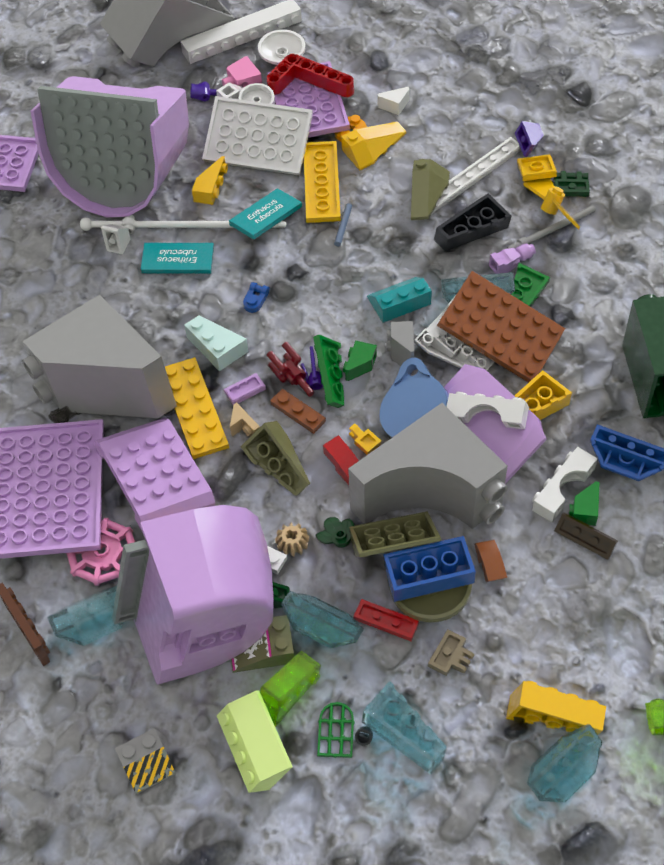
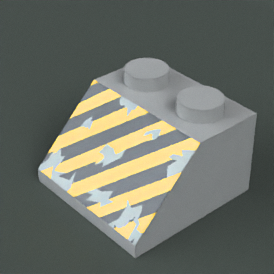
M155 728L115 748L136 795L176 775Z

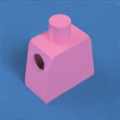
M245 56L228 66L226 69L227 77L221 80L223 86L227 83L246 87L254 83L262 84V75L248 56Z

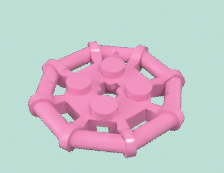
M109 518L101 520V549L105 547V552L99 554L97 550L66 553L72 576L83 578L94 583L95 586H100L101 583L117 579L120 570L118 561L123 551L120 541L126 538L127 544L135 542L132 534L133 529L130 526L125 527L109 520ZM109 529H112V530H114V531H116V532H118V533H117V534H114V533L109 532L108 530H109ZM82 554L83 560L77 562L75 555ZM86 567H90L94 569L95 572L94 574H92L83 569H85ZM114 567L115 571L101 575V571H109Z

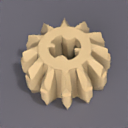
M291 522L288 527L283 524L282 530H277L275 543L278 550L283 551L284 554L291 553L294 557L296 552L302 555V549L308 548L309 535L306 528H301L299 523L293 526Z

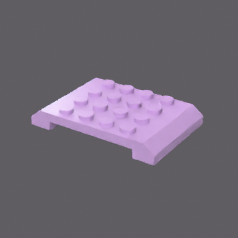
M162 418L95 440L94 445L102 459L106 460L135 513V520L140 529V522L187 510L215 506V499L211 488L169 419Z

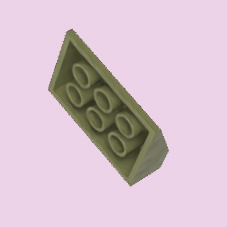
M428 511L349 527L352 548L356 557H367L369 555L441 541V537Z

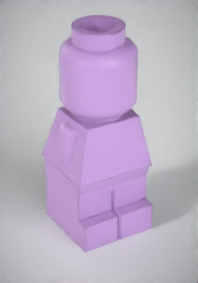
M523 244L516 248L503 249L499 253L490 254L489 267L497 277L511 272L518 266V263L533 257V254L536 253L533 244Z

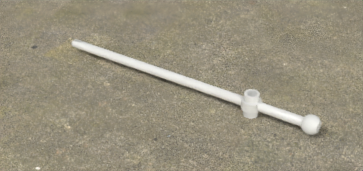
M133 215L124 217L122 221H92L87 217L80 220V227L84 231H89L91 228H101L102 225L113 224L127 227L129 234H132L135 228H233L229 225V221H135ZM281 221L272 228H285L286 222Z

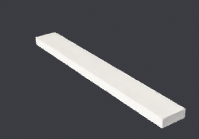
M512 137L508 138L449 180V186L442 192L443 196L436 202V207L432 214L520 152L519 143Z

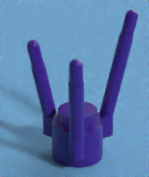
M310 346L312 372L308 376L303 363H301V367L306 373L305 379L307 384L313 390H320L323 388L321 373L316 371L313 346Z

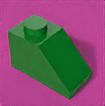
M594 482L575 496L573 504H569L568 515L589 526H596L599 511L600 482Z

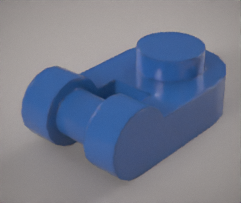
M251 282L243 300L244 309L249 313L259 311L269 294L270 288Z

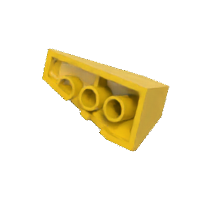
M398 122L355 129L341 136L342 151L360 171L373 165L381 154L384 155L391 145H395L406 134V130Z

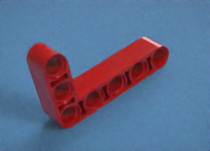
M297 54L287 55L267 75V86L273 90L274 95L280 94L295 78L343 97L354 95V78L351 75Z

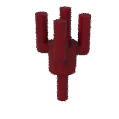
M288 342L282 344V347L287 352L283 355V358L286 360L284 363L279 360L273 351L267 353L266 356L271 361L268 367L282 383L288 380L291 385H299L309 397L314 395L315 392L304 380L306 373L299 365L301 357Z

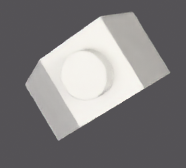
M113 224L102 225L101 230L107 251L123 254L130 241L128 228Z

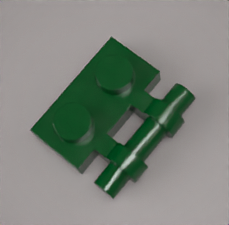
M561 171L557 173V177H553L554 186L561 188L565 196L589 197L588 173H582V171L566 173V171Z

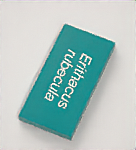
M277 188L230 219L229 225L254 240L300 209L302 202Z
M144 243L141 273L211 274L214 243Z

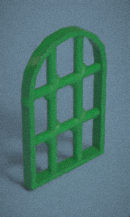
M330 703L323 708L318 720L317 757L352 758L355 724L353 712L344 703ZM333 706H341V719H334ZM330 708L329 719H322L324 712ZM345 709L351 714L352 720L344 718ZM322 722L329 724L328 737L321 736ZM332 723H339L341 725L340 737H333ZM344 723H351V737H345ZM321 740H327L326 742H328L327 753H320ZM331 740H338L340 742L339 754L331 753ZM343 741H351L350 754H343Z

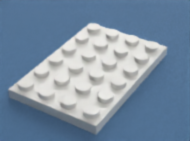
M215 96L202 160L214 163L220 157L225 156V163L228 165L300 176L313 111L311 109Z

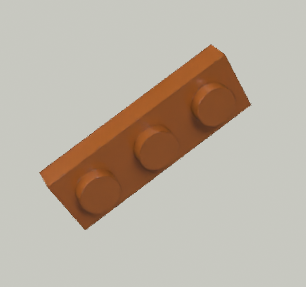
M283 388L270 400L273 407L313 434L326 422V417Z

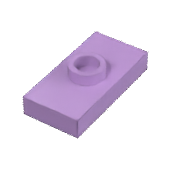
M255 373L225 388L224 393L232 405H234L236 402L240 403L266 390V386L258 374Z

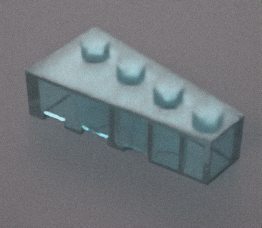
M389 681L363 710L362 723L430 774L444 760L446 745L429 726L425 725L417 711H413L407 704L405 697L402 694L400 695L393 683Z

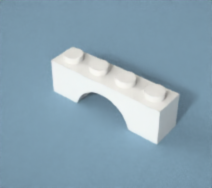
M456 392V394L449 393L447 408L463 423H469L471 418L479 412L493 411L501 416V420L506 428L525 430L529 406L522 398L505 399L498 395L486 397L478 393L473 396L467 395L464 392Z
M579 447L573 452L570 451L565 458V463L556 468L553 478H548L544 483V489L534 495L532 511L553 523L564 508L565 498L560 492L561 486L570 481L585 482L595 470L598 458Z

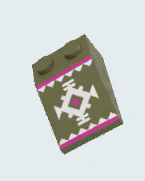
M288 615L273 617V622L262 638L245 652L231 659L233 673L295 663Z

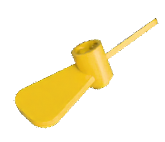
M551 178L524 181L523 185L544 200L541 205V209L544 212L556 215L558 210H560L578 230L580 229L579 224L561 206L565 194L561 188L554 186Z

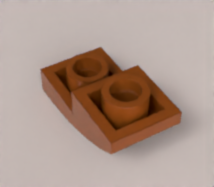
M495 540L475 543L478 562L482 563L485 581L490 582L507 578L504 563Z

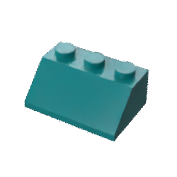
M414 277L369 294L367 298L382 323L431 305L432 290L424 278Z

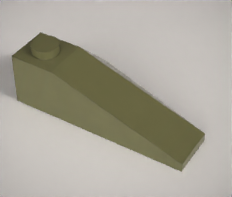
M431 159L414 160L411 220L429 219L436 207V202L443 196L442 192L449 186L450 171Z
M278 421L264 423L241 446L252 463L263 468L265 473L276 478L282 486L295 496H298L310 485L291 441Z

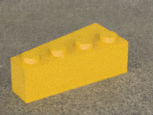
M542 370L514 396L524 399L529 406V410L542 420L568 406L572 392Z

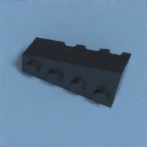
M487 193L436 228L434 241L444 251H448L507 229L512 215Z

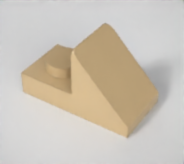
M236 402L233 405L230 422L231 436L236 435L241 430L248 437L252 436L260 426Z

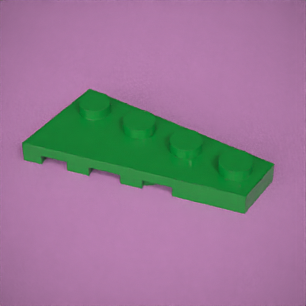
M318 334L313 337L318 358V367L322 377L321 382L325 391V400L327 405L340 408L344 406V390L342 383H340L343 372L339 369L342 356L338 354V350L341 349V343Z

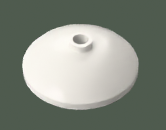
M275 30L267 33L260 39L258 52L260 57L266 62L278 65L289 54L303 56L305 41L301 35L294 31Z

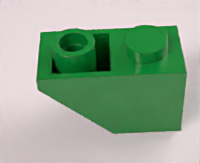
M355 340L354 346L350 347L348 352L349 360L348 362L345 361L343 366L346 381L353 380L372 371L377 357V345Z

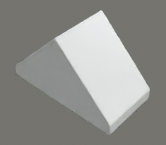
M409 87L378 93V108L399 115L409 102Z

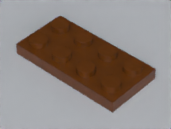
M3 582L0 583V597L41 664L45 666L50 663L47 656L50 651L44 639L37 632L32 620L28 618L26 611L16 599L11 587L6 589Z

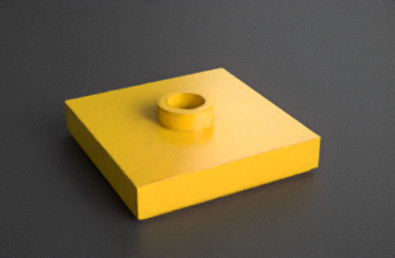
M550 154L517 159V165L523 181L557 177V171Z

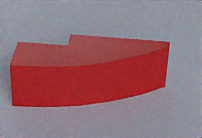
M338 435L323 445V453L333 463L335 471L349 485L348 468L359 460Z

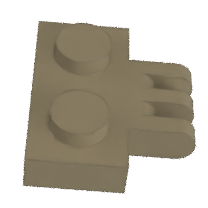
M447 629L428 662V667L445 676L448 675L451 668L465 673L467 670L465 666L470 665L471 661L469 659H473L474 653L463 648L466 643L465 637Z

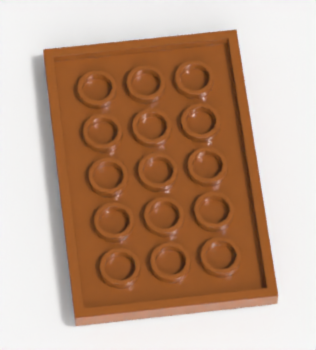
M471 271L437 324L444 331L528 383L540 373L566 329L474 271Z

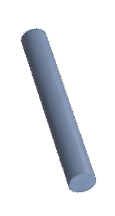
M350 203L345 205L334 245L337 247L341 246L351 213L352 205Z

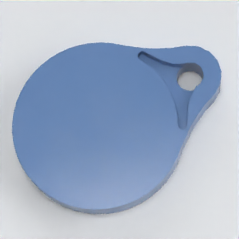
M409 358L402 363L393 385L381 403L380 422L385 432L391 438L439 404L443 403L447 407L448 392L430 374L426 365L419 358ZM418 369L417 374L414 375V376H411V373H412L414 370Z

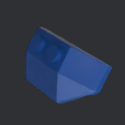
M597 424L590 443L601 468L636 481H641L664 470V448Z

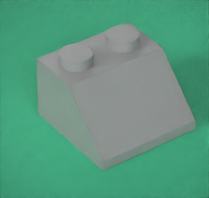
M413 321L391 322V329H387V351H391V359L400 366L407 359L414 358Z

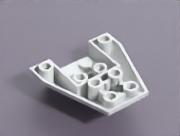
M453 299L429 327L425 328L414 340L426 353L458 368H462L467 364L488 370L494 364L493 360L437 326Z

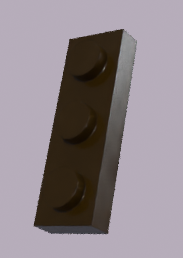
M565 512L562 513L554 530L556 533L607 560L610 559L618 543V540Z

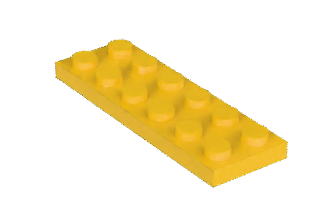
M308 142L304 155L306 223L341 221L337 142Z
M196 358L165 366L177 405L175 412L193 460L228 449L227 438Z

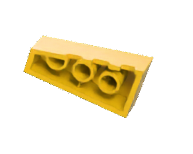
M523 681L510 695L506 719L514 721V717L525 719L524 723L543 722L547 725V728L566 727L567 732L596 737L603 731L606 706L600 705L595 700L581 699L575 694L558 692L553 687L545 688L533 681Z

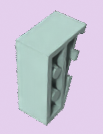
M200 315L184 325L187 339L219 371L249 352L246 338Z

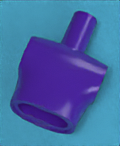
M207 82L191 83L190 98L206 102L210 99V95L217 96V89H210Z

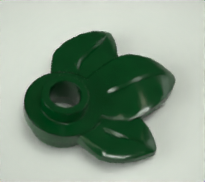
M329 517L324 521L325 530L317 533L316 538L323 544L333 543L339 548L347 547L351 541L349 527L354 526V523L350 518L341 522L336 517Z

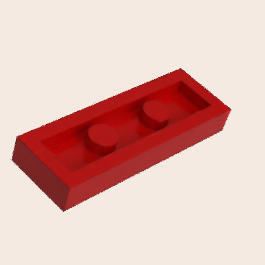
M361 599L353 616L354 620L408 641H412L419 625L418 620Z

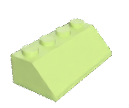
M259 690L228 703L217 714L219 724L248 792L270 790L293 766Z

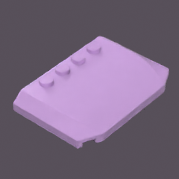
M467 364L444 387L448 394L464 392L467 395L473 396L478 393L486 397H493L495 395L502 396L505 399L515 397L487 370ZM530 410L528 411L525 430L506 428L501 420V416L493 411L479 412L471 418L469 423H464L507 465L505 484L547 440L540 419Z

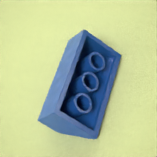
M464 536L383 554L388 583L394 602L475 583L476 571Z

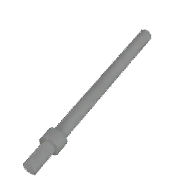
M592 205L571 215V217L577 221L595 212L596 209ZM565 218L529 237L518 239L516 243L508 246L506 249L530 244L571 224V222Z

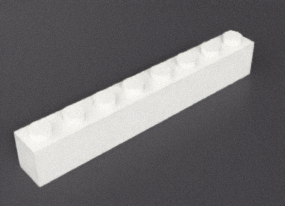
M287 0L181 40L182 53L190 64L263 37L269 32L281 30L301 22V8L294 0Z

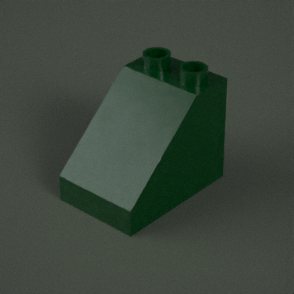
M647 294L632 301L622 344L643 419L664 416V296L657 297L653 294Z

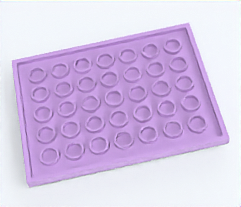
M103 419L0 428V559L101 550L103 459L94 444L95 440L104 438Z

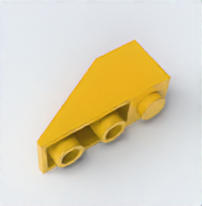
M225 156L220 157L196 178L192 188L194 202L214 204L215 198L219 196V187L223 185V176L228 170Z

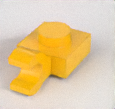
M355 423L349 428L351 431L349 435L355 439L354 444L366 455L381 445L382 440L369 429L363 432Z

